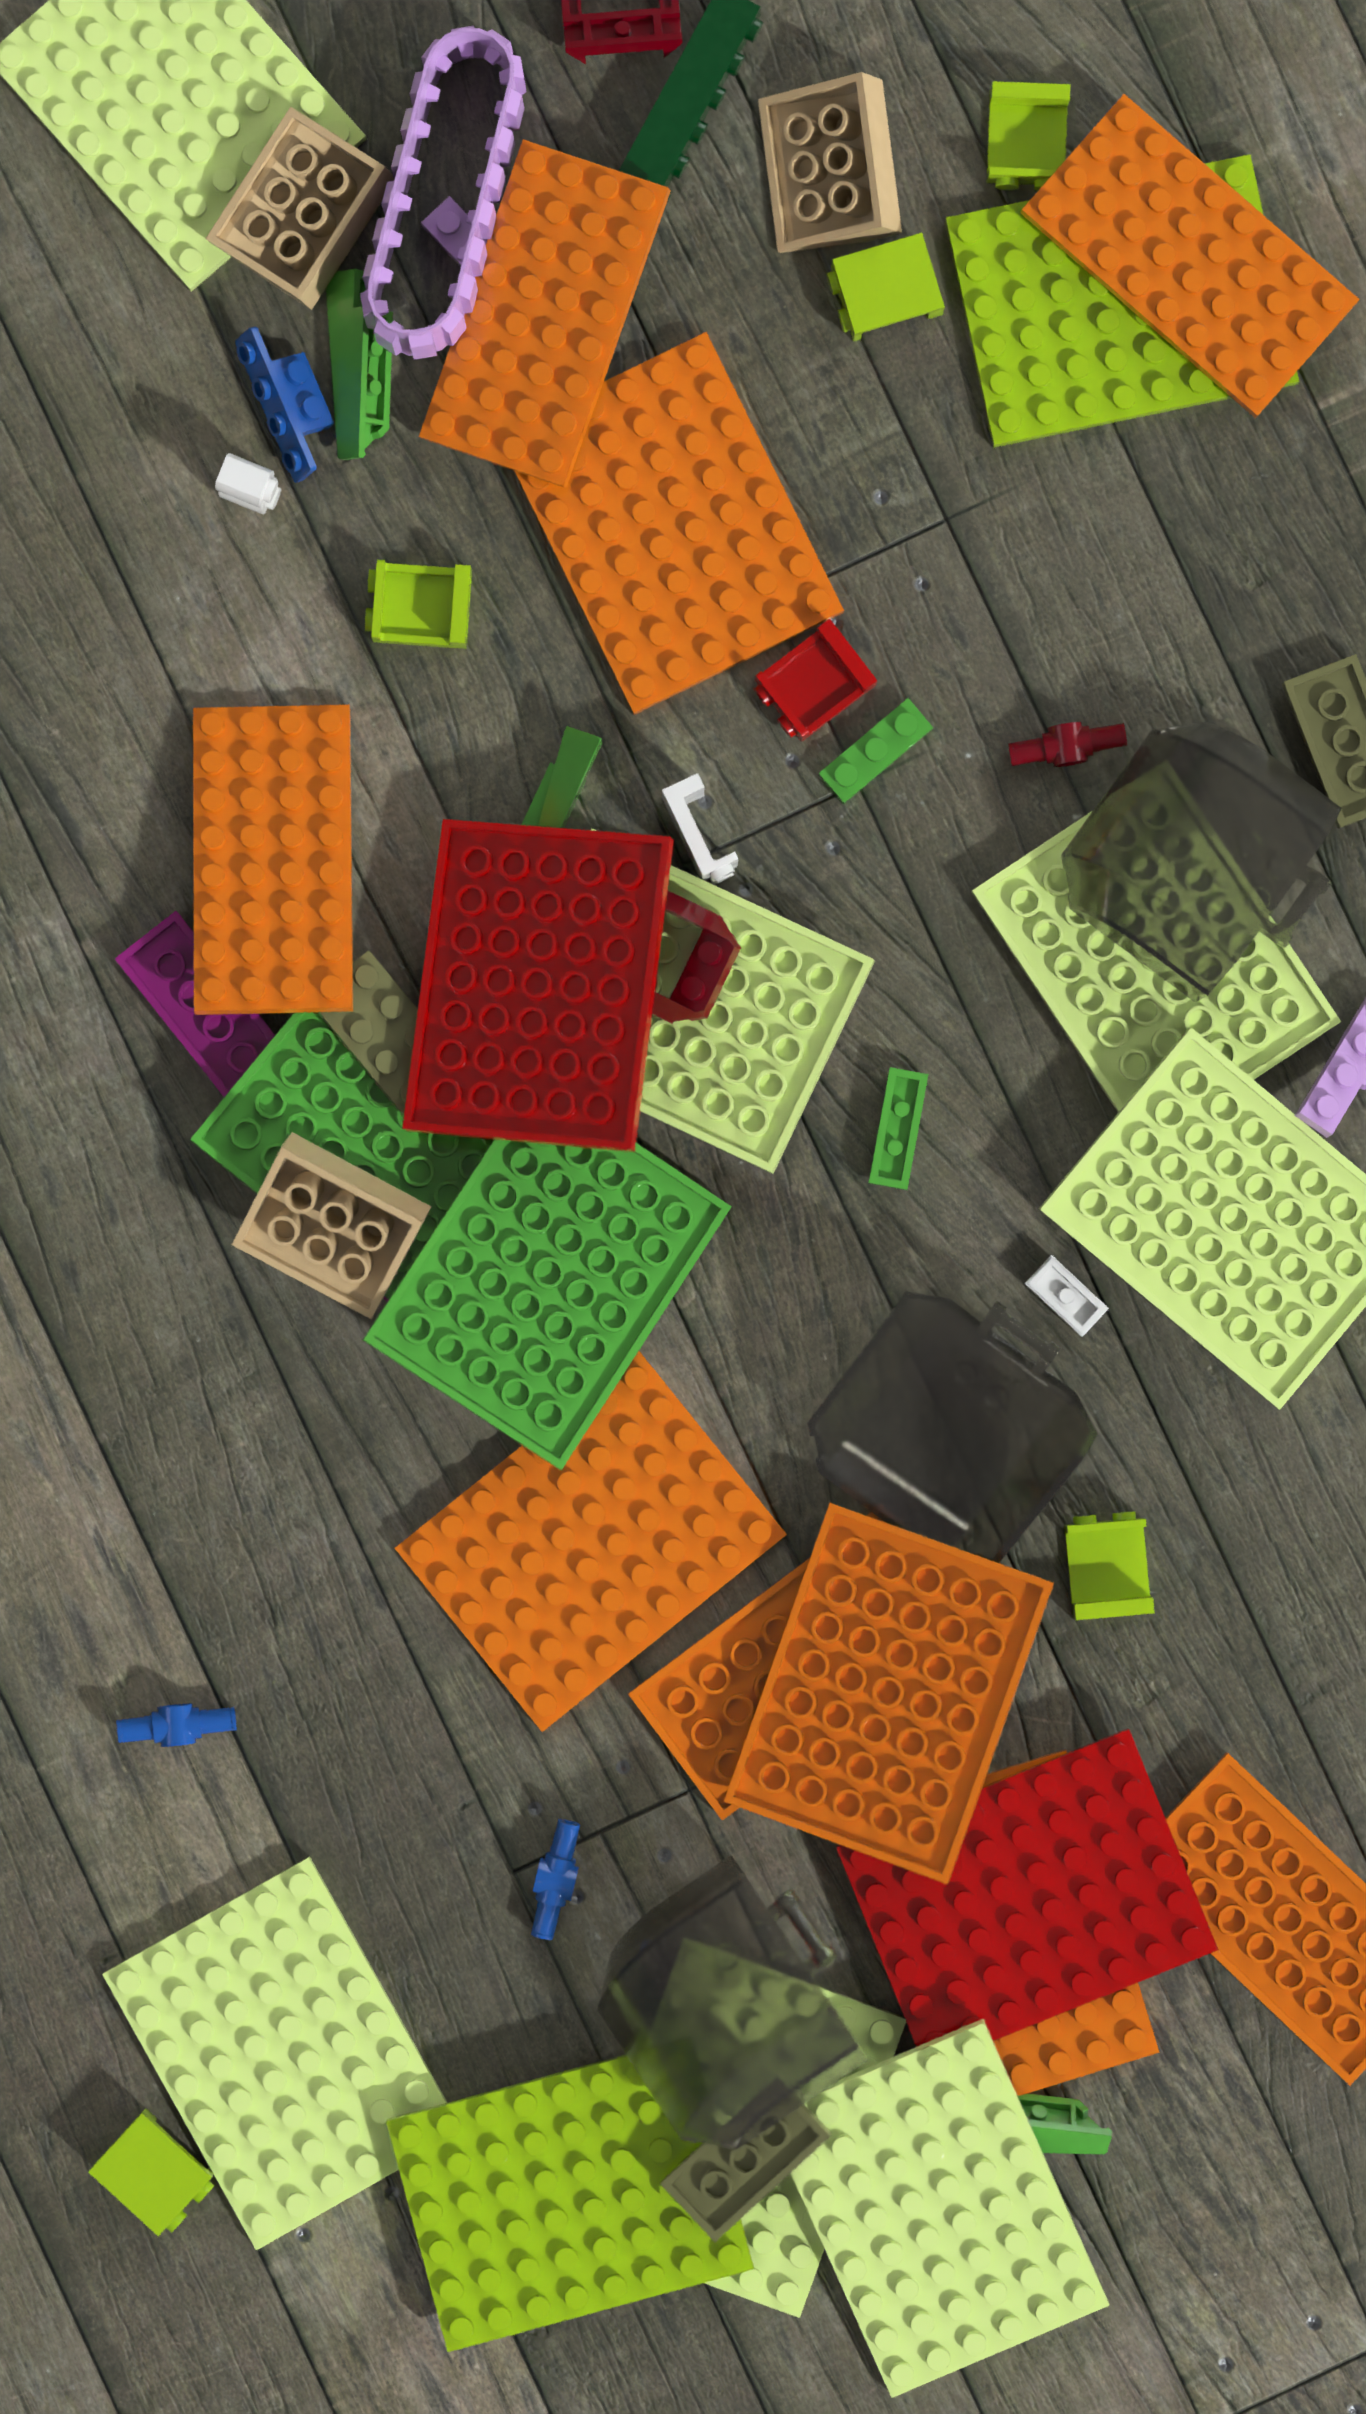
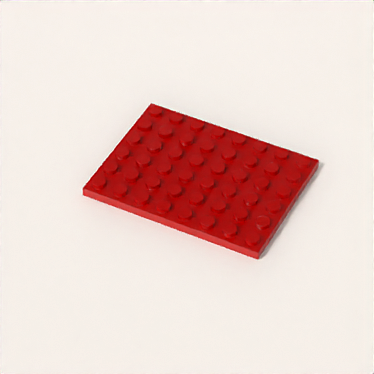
M451 819L442 820L402 1129L411 1132L635 1152L674 843L673 838L658 835Z
M1129 1728L983 1786L948 1884L843 1845L836 1846L916 2047L981 2019H984L993 2041L1218 1950Z

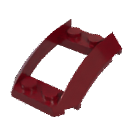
M561 0L565 51L585 65V56L663 50L665 58L683 44L679 0H659V8L582 14L581 0Z
M667 891L665 912L703 930L670 999L655 992L652 1014L671 1024L688 1019L691 1021L707 1019L738 956L741 946L728 929L723 917L673 892Z

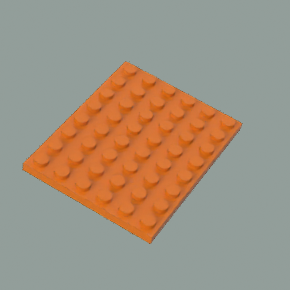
M707 332L603 382L566 488L514 471L634 715L818 626L828 619L844 613V609Z
M639 1351L562 1470H558L527 1448L521 1446L396 1546L395 1550L541 1732H543L787 1534Z
M829 1503L724 1802L948 1884L1054 1583Z

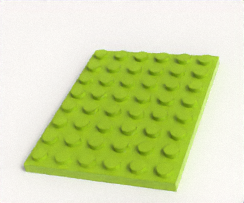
M1251 154L1205 163L1263 214ZM1030 200L946 217V228L993 448L1231 398L1021 214V210ZM1297 372L1285 384L1284 387L1297 385L1299 383V377Z
M693 2037L386 2120L447 2352L754 2269L741 2219L714 2242L660 2184L673 2169L717 2130Z

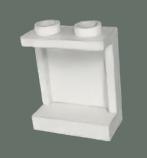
M697 773L663 789L662 800L699 878L704 881L711 880L712 884L715 885L734 876L733 868L738 866V857L733 852L723 858L713 860L687 806V804L704 797L705 787Z

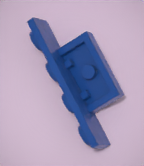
M256 326L251 327L235 340L237 356L247 370L252 382L253 394L261 403L267 417L268 429L278 443L286 470L290 472L295 483L301 482L317 469L304 436L326 430L334 424V421L305 353L302 352L272 361Z

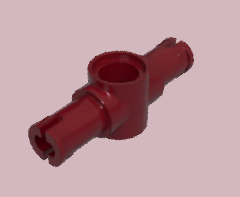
M1082 722L1064 723L1048 727V732L1042 733L1041 738L1008 743L1012 766L1047 761V764L1053 763L1054 767L1072 766L1087 762L1088 757L1094 756L1093 752L1128 746L1124 723L1089 729L1088 725L1082 726Z

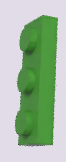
M907 698L818 775L844 805L933 729V726L910 699Z
M889 1068L869 1184L902 1190L908 1189L929 1074Z

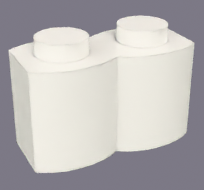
M231 453L226 455L215 483V490L219 491V497L261 514H265L267 508L273 510L281 493L277 478L274 477V471Z

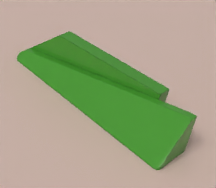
M358 269L337 271L326 287L337 456L342 460L363 458L366 455L365 449L374 439L381 438L389 430L392 353L376 342L374 329L367 328L360 293L366 291L363 280L364 270ZM391 311L382 316L389 324L393 322V312Z
M569 726L566 727L556 763L550 762L521 825L565 827L586 782V777L600 750L602 738Z
M1028 2093L1021 2096L1017 2095L1043 2153H1107L1112 2130L1108 2127H1099L1088 2116V2108L1080 2100Z

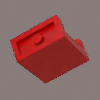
M828 619L817 628L814 634L764 672L760 671L756 674L754 680L758 685L753 689L766 707L773 704L780 713L781 717L777 721L790 738L797 735L802 742L874 688L878 680L832 620Z

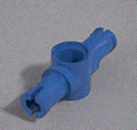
M192 1703L157 1707V1711L151 1712L152 1715L116 1720L118 1743L154 1739V1743H161V1747L194 1744L196 1739L202 1738V1734L237 1730L235 1707L199 1710V1707H193Z
M558 1819L550 1852H546L545 1858H540L532 1891L536 1893L535 1899L538 1902L531 1931L532 1936L540 1939L553 1940L561 1907L566 1906L567 1900L571 1901L579 1869V1867L575 1866L576 1859L573 1858L580 1824L575 1821Z

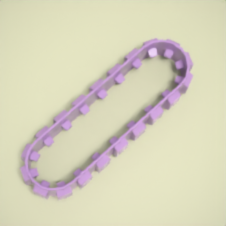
M474 25L451 29V32L445 34L440 40L435 39L421 57L424 68L423 71L415 72L410 91L413 108L406 109L400 130L404 144L396 146L391 165L394 181L387 182L382 200L385 217L377 219L372 239L376 254L368 255L363 273L366 291L360 293L367 328L374 329L376 342L395 356L399 353L413 356L414 360L437 356V352L443 350L447 345L453 346L467 328L464 315L465 313L473 312L478 293L474 277L482 276L487 257L484 240L492 238L497 217L494 204L501 202L506 183L503 167L510 166L515 147L513 131L519 130L524 112L522 95L527 91L521 57L513 55L511 42L493 29L487 32L480 28H474ZM467 58H484L492 65L497 63L504 69L499 72L500 84L507 85L504 101H497L494 113L499 115L495 136L487 138L485 150L490 152L486 171L483 174H478L476 187L481 189L476 210H469L466 222L472 226L467 246L460 247L457 259L462 261V266L457 283L450 284L448 296L453 298L446 314L441 313L435 324L424 328L407 330L396 321L389 324L382 318L383 315L389 313L387 301L381 300L384 285L391 284L393 271L389 270V265L394 248L401 246L403 235L398 233L403 211H410L412 198L407 195L412 176L420 172L422 162L417 160L422 138L429 137L431 125L427 124L426 121L431 102H438L440 89L436 85L442 73H447L453 63Z

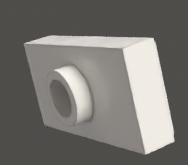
M1052 1255L1024 1283L1080 1337H1083L1109 1309Z

